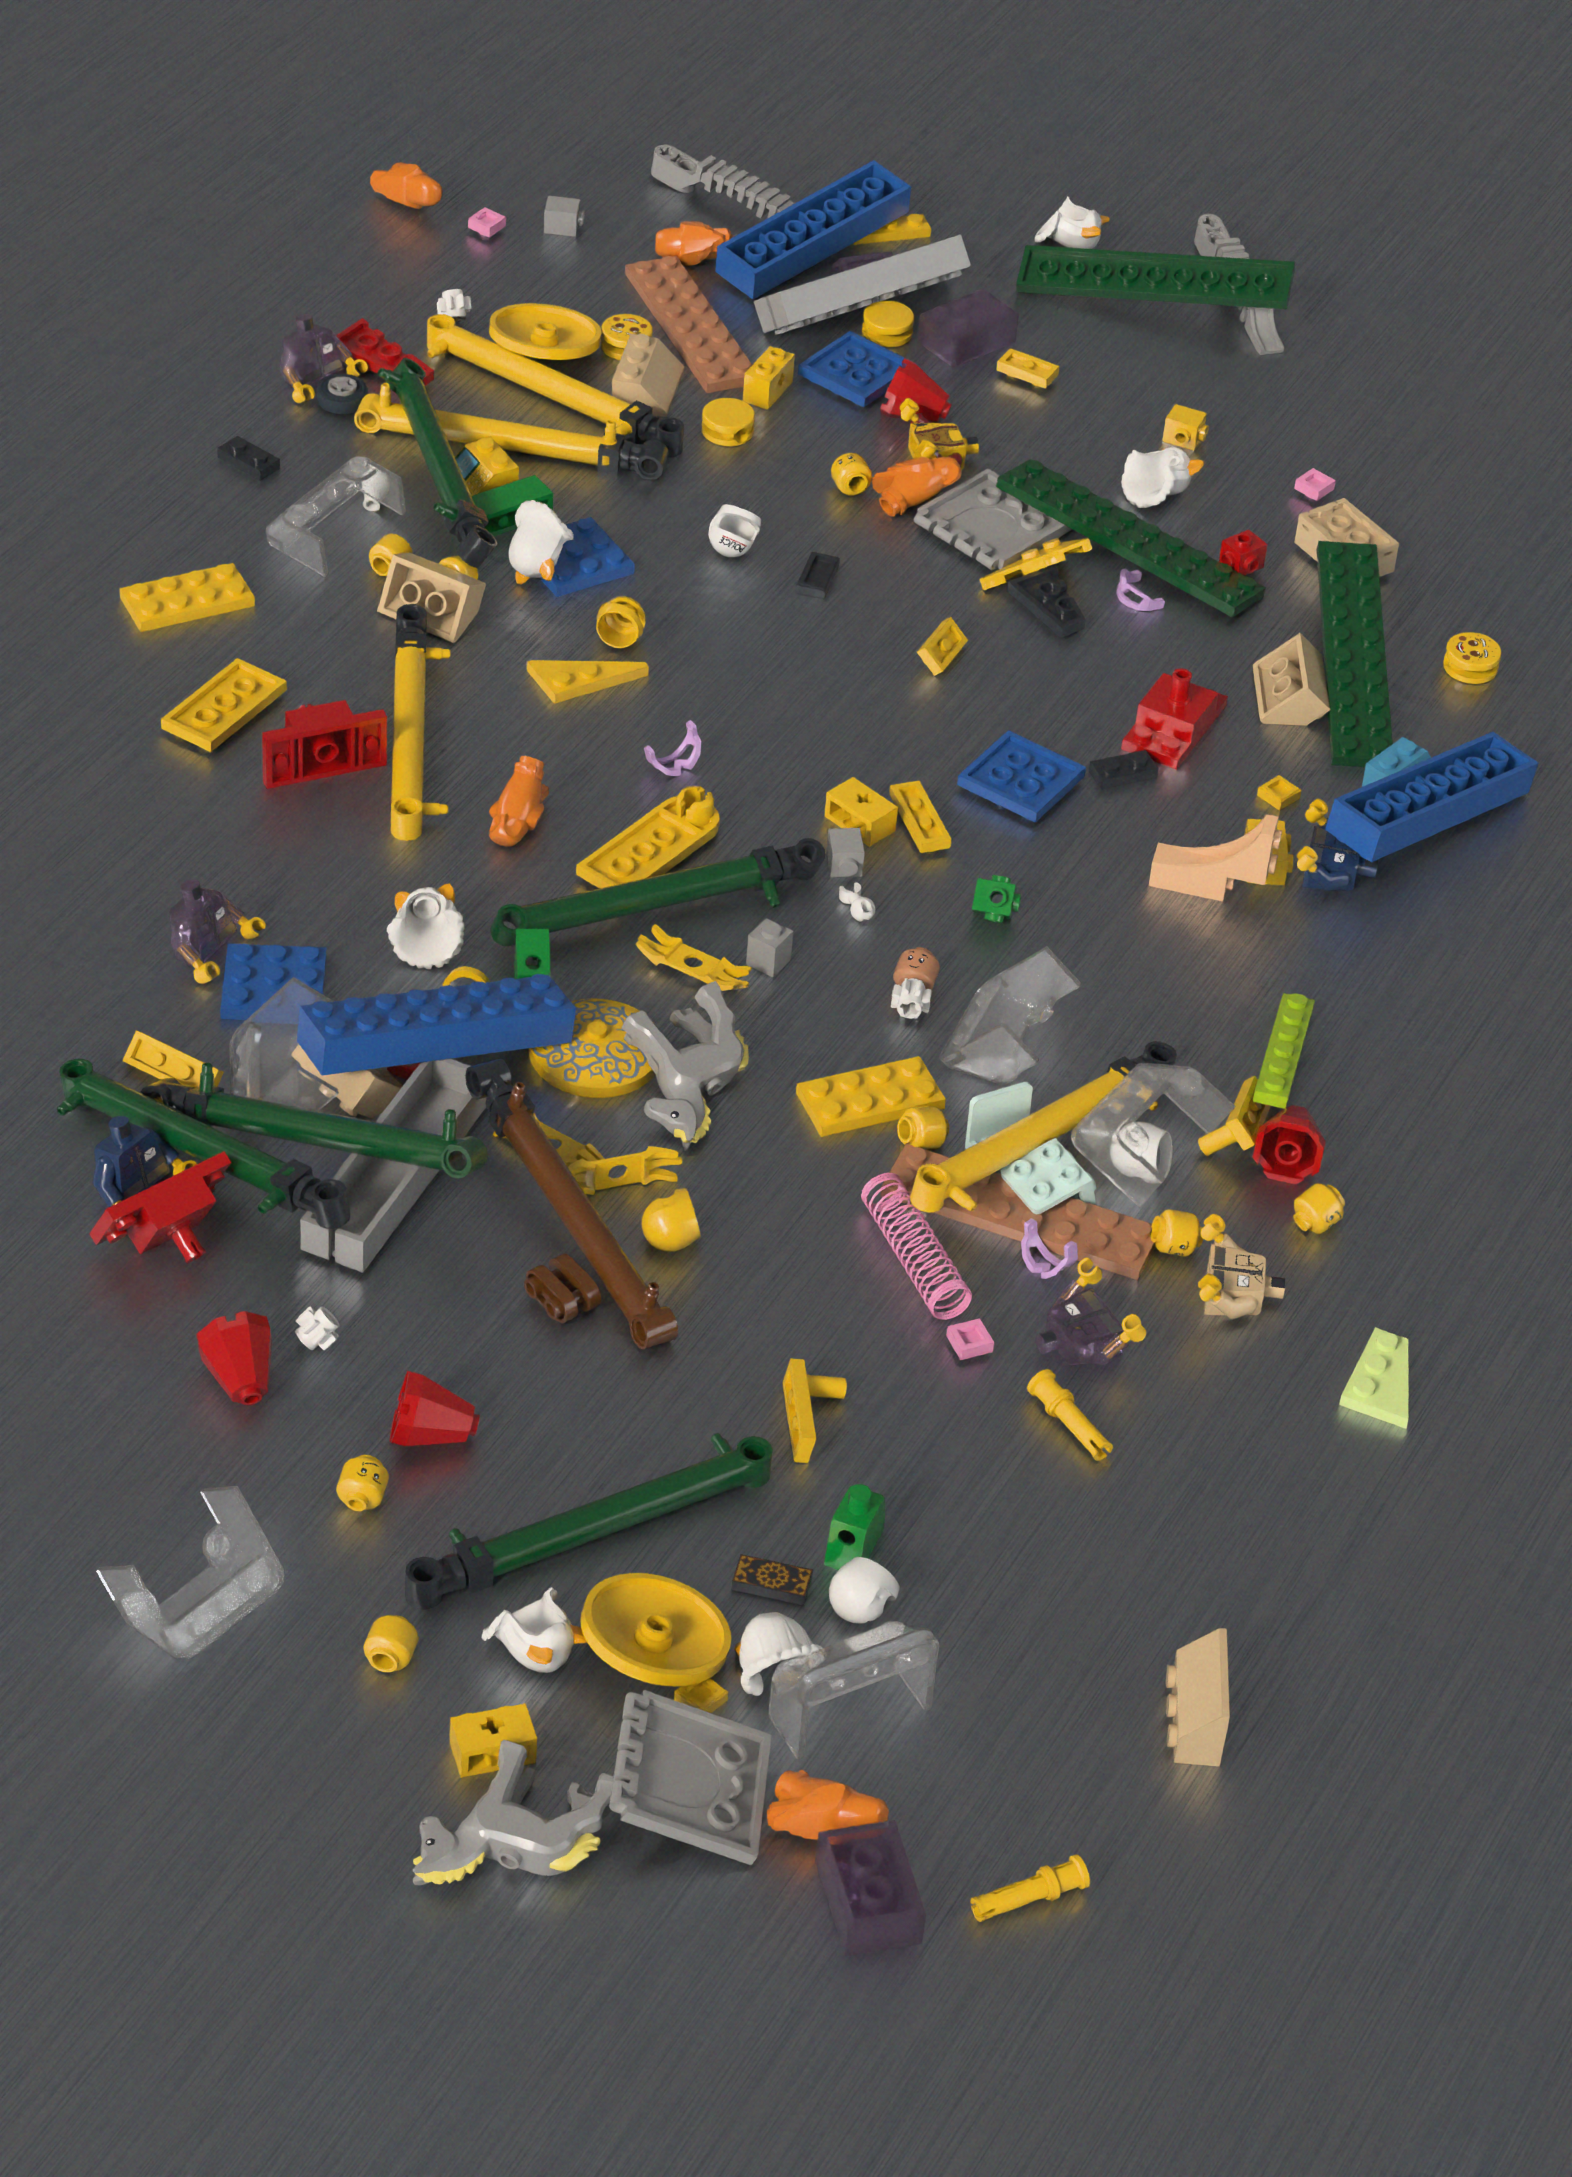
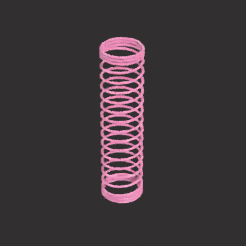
M883 1173L872 1178L864 1186L861 1198L884 1237L887 1238L894 1253H896L898 1260H900L910 1276L911 1281L919 1291L933 1317L943 1320L960 1315L969 1306L972 1300V1293L967 1284L962 1280L957 1268L953 1266L952 1260L948 1258L947 1252L944 1251L942 1244L939 1243L937 1236L934 1235L933 1229L925 1221L924 1215L921 1214L919 1209L910 1205V1193L907 1191L900 1176L895 1173ZM887 1180L899 1182L884 1185L872 1196L870 1202L867 1201L870 1190L877 1184ZM898 1185L897 1190L883 1196L878 1203H872L880 1191L886 1187ZM892 1195L889 1199L883 1201L885 1198ZM903 1200H908L907 1205L898 1207L887 1217H882L883 1212L896 1208ZM908 1207L913 1208L911 1212L903 1214L892 1224H886L888 1219L899 1216ZM912 1215H917L915 1220L905 1223L896 1232H891L893 1226L904 1223ZM917 1222H922L920 1227L912 1229L901 1239H895L897 1234L909 1230ZM921 1229H926L924 1235L914 1238L906 1246H900L902 1241L914 1237ZM925 1237H931L929 1242L921 1244L910 1254H904L907 1248L918 1245ZM930 1244H935L933 1250L925 1252L915 1261H909L911 1256L923 1252ZM935 1252H940L939 1257L929 1260L919 1269H914L916 1263L928 1259ZM939 1259H945L942 1265L931 1269L925 1276H919L922 1270L932 1267ZM944 1267H949L948 1272L940 1274L928 1284H923L926 1278L936 1275ZM913 1271H918L916 1276L913 1275ZM949 1274H954L952 1280L944 1282L934 1291H928L931 1285L943 1281ZM922 1286H927L925 1291L922 1290ZM958 1289H964L962 1295L954 1302L945 1306H934L936 1301L947 1299L956 1293ZM954 1290L949 1295L940 1298L943 1294L947 1293L948 1291ZM965 1295L964 1300L957 1307L951 1309L950 1311L937 1312L934 1310L948 1308L952 1305H955Z

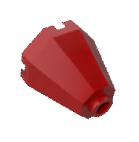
M904 358L902 367H898L887 389L885 398L888 401L886 404L882 403L880 413L892 418L902 419L900 405L906 398H909L919 406L916 414H922L929 422L938 423L940 418H947L952 404L948 402L950 396L918 365Z
M1291 1105L1281 1110L1259 1127L1252 1158L1257 1164L1259 1162L1264 1168L1263 1172L1268 1179L1296 1185L1304 1181V1177L1312 1173L1311 1176L1319 1172L1326 1141L1305 1107Z
M242 1311L235 1313L236 1320L227 1322L226 1316L215 1318L196 1334L201 1360L233 1402L242 1403L243 1405L256 1404L268 1393L272 1337L267 1316Z
M407 1370L398 1396L399 1404L394 1412L389 1442L402 1446L466 1442L468 1435L475 1436L480 1415L474 1414V1405L423 1374Z

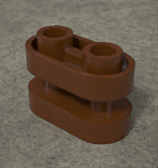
M566 1253L549 1261V1269L544 1265H539L526 1272L524 1287L527 1294L532 1299L536 1298L546 1309L550 1318L556 1319L560 1323H565L577 1317L578 1307L582 1311L587 1312L601 1304V1294L595 1281Z

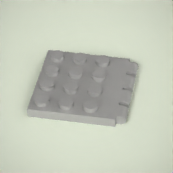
M990 469L984 470L918 508V512L914 517V523L929 532L933 531L935 536L950 545H954L955 548L969 557L976 558V561L991 570L1001 569L1022 559V553L1036 548L1040 549L1043 547V543L1059 538L1072 530L997 488L996 483L1000 475Z
M643 1690L641 1695L633 1692L627 1693L618 1743L619 1751L616 1756L613 1777L615 1782L612 1784L609 1808L621 1814V1821L752 1865L758 1857L772 1734L647 1690Z

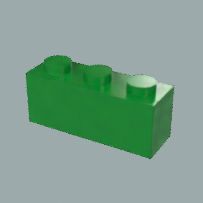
M532 475L471 497L475 506L483 509L489 522L485 529L493 536H497L518 528L516 526L515 514L520 505L525 501L535 500L536 502L547 504L553 510L554 493L536 475Z

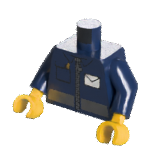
M1317 798L1309 805L1305 816L1307 821L1311 823L1317 822L1318 825L1314 826L1310 847L1305 846L1297 853V858L1299 859L1297 866L1299 870L1305 872L1302 887L1319 888L1325 891H1351L1354 888L1356 875L1375 878L1378 860L1370 862L1362 858L1359 853L1345 843L1338 841L1334 835L1325 830L1328 818H1325L1324 815L1328 813V806L1323 800Z
M117 1116L108 1123L111 1135L97 1144L94 1149L96 1166L93 1185L107 1206L111 1207L151 1187L170 1172V1164L174 1167L173 1175L184 1171L185 1167L188 1169L197 1165V1163L192 1160L184 1162L178 1158L180 1153L167 1144L151 1128L132 1124L126 1116Z

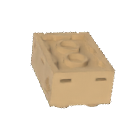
M1345 498L1299 514L1294 543L1316 561L1318 541L1377 544L1379 577L1394 572L1399 542Z

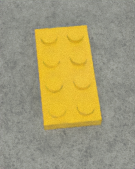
M234 563L221 564L212 568L199 571L194 570L181 575L163 577L158 580L136 583L132 586L120 588V599L140 632L255 606V596Z
M236 658L161 718V729L212 752L286 692L287 681Z
M920 1056L800 1082L796 1085V1094L820 1137L898 1120L906 1110L912 1107L932 1106L942 1110L945 1109L946 1098Z

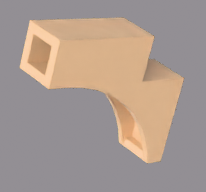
M1266 814L1262 821L1246 835L1217 846L1193 848L1158 842L1152 861L1149 886L1223 901L1226 889H1233L1235 879L1265 885L1268 873L1274 874L1278 855H1274L1272 852L1273 849H1279L1282 831L1277 830L1279 817Z

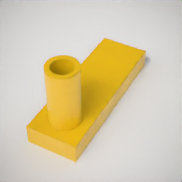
M1256 1076L1243 1082L1226 1125L1198 1139L1200 1149L1206 1156L1235 1142L1239 1143L1243 1151L1255 1145L1258 1129L1264 1124L1271 1107L1270 1105L1253 1102L1258 1081Z
M790 1358L782 1384L794 1462L808 1463L816 1441L810 1396L844 1399L847 1383L846 1378L808 1375L806 1374L804 1359Z

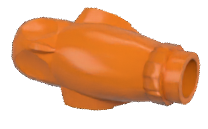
M398 162L391 169L375 170L372 176H370V185L375 192L385 195L386 198L416 209H421L422 206L436 205L441 200L443 194L441 185L429 177L417 164Z
M683 221L680 227L665 228L656 233L655 252L661 257L677 256L683 266L696 265L702 262V260L716 259L717 246L736 235H732L728 228H712L700 221Z
M917 457L897 463L884 472L874 474L872 484L873 489L878 494L882 493V497L879 498L880 506L887 515L894 517L896 514L903 515L907 508L930 500L943 488L960 480L962 471L959 463L951 457L931 459Z
M521 756L519 762L515 763L513 775L504 787L499 800L489 810L493 818L489 829V836L494 843L513 847L523 839L528 830H534L545 809L543 801L549 795V787L542 784L543 768L545 765L542 761L529 756Z
M802 1769L799 1772L787 1770L779 1777L775 1787V1795L779 1801L772 1802L769 1805V1809H767L768 1826H771L772 1830H786L791 1835L825 1841H844L851 1836L876 1834L884 1829L889 1817V1808L884 1800L859 1793L851 1786L842 1782L810 1777Z

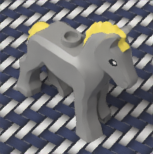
M716 981L702 986L694 997L699 1006L708 1012L712 1025L704 1020L697 1010L693 1011L691 1008L675 1010L669 1018L675 1027L688 1031L700 1044L676 1050L644 1010L629 1015L622 1026V1029L627 1032L624 1038L629 1045L639 1048L645 1054L649 1066L656 1074L659 1087L667 1098H651L647 1100L644 1106L646 1116L662 1124L669 1132L674 1134V1137L680 1138L685 1151H687L691 1142L697 1143L699 1139L706 1136V1131H709V1126L711 1125V1119L708 1116L710 1115V1109L707 1107L702 1095L707 1093L711 1096L719 1092L726 1084L732 1081L737 1072L747 1066L749 1061L748 1045L744 1044V1037L740 1035V1030L735 1031L736 1016L728 1008L721 988Z
M504 1739L500 1744L497 1763L499 1771L496 1777L492 1780L488 1792L480 1798L470 1815L462 1821L454 1834L444 1826L439 1818L428 1816L420 1822L421 1855L413 1860L416 1865L413 1868V1872L416 1874L413 1878V1883L420 1886L431 1882L443 1884L446 1880L448 1883H452L454 1880L461 1881L466 1873L473 1874L477 1865L481 1864L484 1858L498 1861L508 1869L519 1868L542 1876H551L572 1870L581 1861L588 1858L590 1852L598 1850L601 1842L600 1838L591 1833L599 1831L604 1819L612 1811L609 1808L612 1784L615 1782L614 1776L606 1773L601 1774L596 1784L595 1794L586 1791L580 1784L571 1782L568 1789V1802L571 1805V1811L550 1820L538 1812L520 1805L535 1779V1769L524 1768L527 1750L522 1745Z

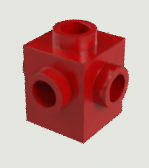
M1248 529L1222 540L1219 562L1229 565L1233 570L1244 576L1264 568L1268 544Z

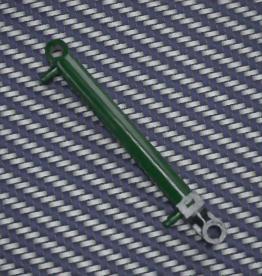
M403 358L394 371L380 368L378 376L390 384V389L398 395L435 483L442 503L436 502L433 506L434 511L446 517L443 521L448 533L456 536L460 542L456 548L458 556L470 566L479 568L497 546V540L485 529L489 522L483 509L475 506L422 381L426 376L425 371L413 360Z
M805 838L800 840L795 846L774 850L772 845L754 849L749 856L523 906L506 904L498 910L490 928L491 936L499 945L505 947L515 945L516 929H549V933L748 888H754L755 892L764 890L771 907L775 908L780 905L779 894L776 888L778 882L792 878L799 880L812 878L825 859V849L817 840ZM801 856L807 857L811 862H806ZM503 922L512 923L515 929L506 927ZM532 957V960L537 961V957Z
M86 1059L69 1060L60 1067L59 1074L65 1097L62 1104L57 1107V1112L60 1115L64 1116L68 1112L75 1110L78 1106L88 1105L112 1118L126 1116L132 1124L140 1127H149L159 1134L167 1144L201 1161H205L225 1151L231 1161L230 1166L225 1171L226 1173L269 1193L263 1199V1202L258 1205V1211L262 1214H266L277 1206L291 1213L300 1208L314 1213L317 1224L326 1229L341 1227L350 1220L351 1214L345 1184L336 1179L321 1181L313 1176L312 1167L294 1158L290 1162L285 1163L95 1072L92 1063Z
M211 1063L202 1064L200 1086L196 1088L181 1085L173 1078H164L144 1087L140 1092L210 1127L228 1128L445 1171L453 1178H463L482 1168L488 1158L487 1148L479 1138L474 1136H467L463 1139L456 1138L457 1120L455 1110L448 1109L445 1111L442 1135L224 1093V1088L214 1086L213 1065ZM462 1153L465 1155L467 1162L463 1159Z
M715 1433L711 1436V1442L719 1454L716 1457L483 1542L480 1541L478 1536L467 1539L459 1529L454 1528L449 1532V1537L453 1544V1553L443 1556L440 1560L424 1556L411 1560L406 1566V1601L416 1609H432L441 1602L442 1595L450 1591H459L465 1588L470 1595L493 1586V1577L742 1485L751 1488L761 1487L770 1479L773 1448L766 1439L751 1436L742 1439L738 1443L737 1449L733 1450L720 1433Z

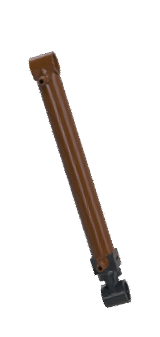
M502 1059L468 1067L465 1079L471 1096L476 1100L487 1097L485 1104L490 1112L488 1122L499 1138L507 1137L628 1320L630 1333L637 1347L643 1350L675 1340L678 1336V1324L670 1308L666 1306L661 1307L657 1302L659 1285L656 1282H651L647 1287L533 1116L535 1105L525 1092L526 1086L522 1082H517L514 1087L512 1086L509 1067Z

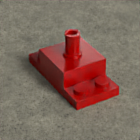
M1175 669L1172 676L1163 673L1138 704L1135 725L1123 738L1121 749L1130 753L1146 750L1154 762L1177 770L1227 706L1228 696L1191 683L1192 673L1187 669Z
M346 700L315 706L308 703L307 707L303 704L298 709L285 711V728L262 732L263 783L266 789L387 766V715L384 709L353 715Z
M225 1151L107 1208L89 1233L97 1246L107 1240L110 1244L115 1243L128 1234L140 1255L173 1239L187 1264L193 1262V1258L194 1260L199 1259L206 1253V1250L202 1247L192 1229L199 1226L217 1200L212 1194L216 1190L214 1186L225 1178L224 1172L231 1164L230 1159Z

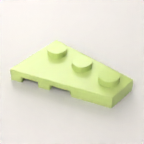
M1375 1327L1341 1395L1339 1405L1407 1429L1409 1420L1408 1339Z

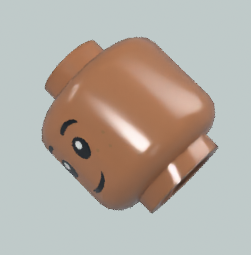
M926 948L908 949L901 954L893 979L895 984L900 986L905 981V978L922 980L925 989L932 990L940 971V964L932 952Z

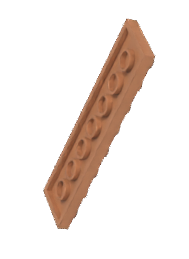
M665 256L661 259L638 261L625 265V275L705 392L712 393L744 387V375L752 366L751 362L677 256Z
M905 1144L889 1173H895L900 1176L911 1195L918 1168L925 1164L938 1165L950 1157ZM996 1172L963 1189L977 1203L974 1211H968L949 1197L945 1199L943 1207L939 1211L933 1212L1020 1242L1025 1235L1024 1223L1034 1219L1037 1221L1038 1235L1050 1252L1064 1256V1246L1073 1241L1077 1243V1261L1090 1258L1095 1267L1099 1266L1101 1269L1135 1280H1139L1155 1248V1243L1150 1238L1151 1223L1087 1202L1084 1203L1072 1197L1041 1214H1034L1004 1181L1001 1174ZM887 1180L883 1182L881 1187L890 1183L899 1182H897L896 1180ZM898 1185L886 1187L881 1191L880 1196H885L889 1192L897 1190ZM903 1200L902 1203L907 1204L908 1200Z

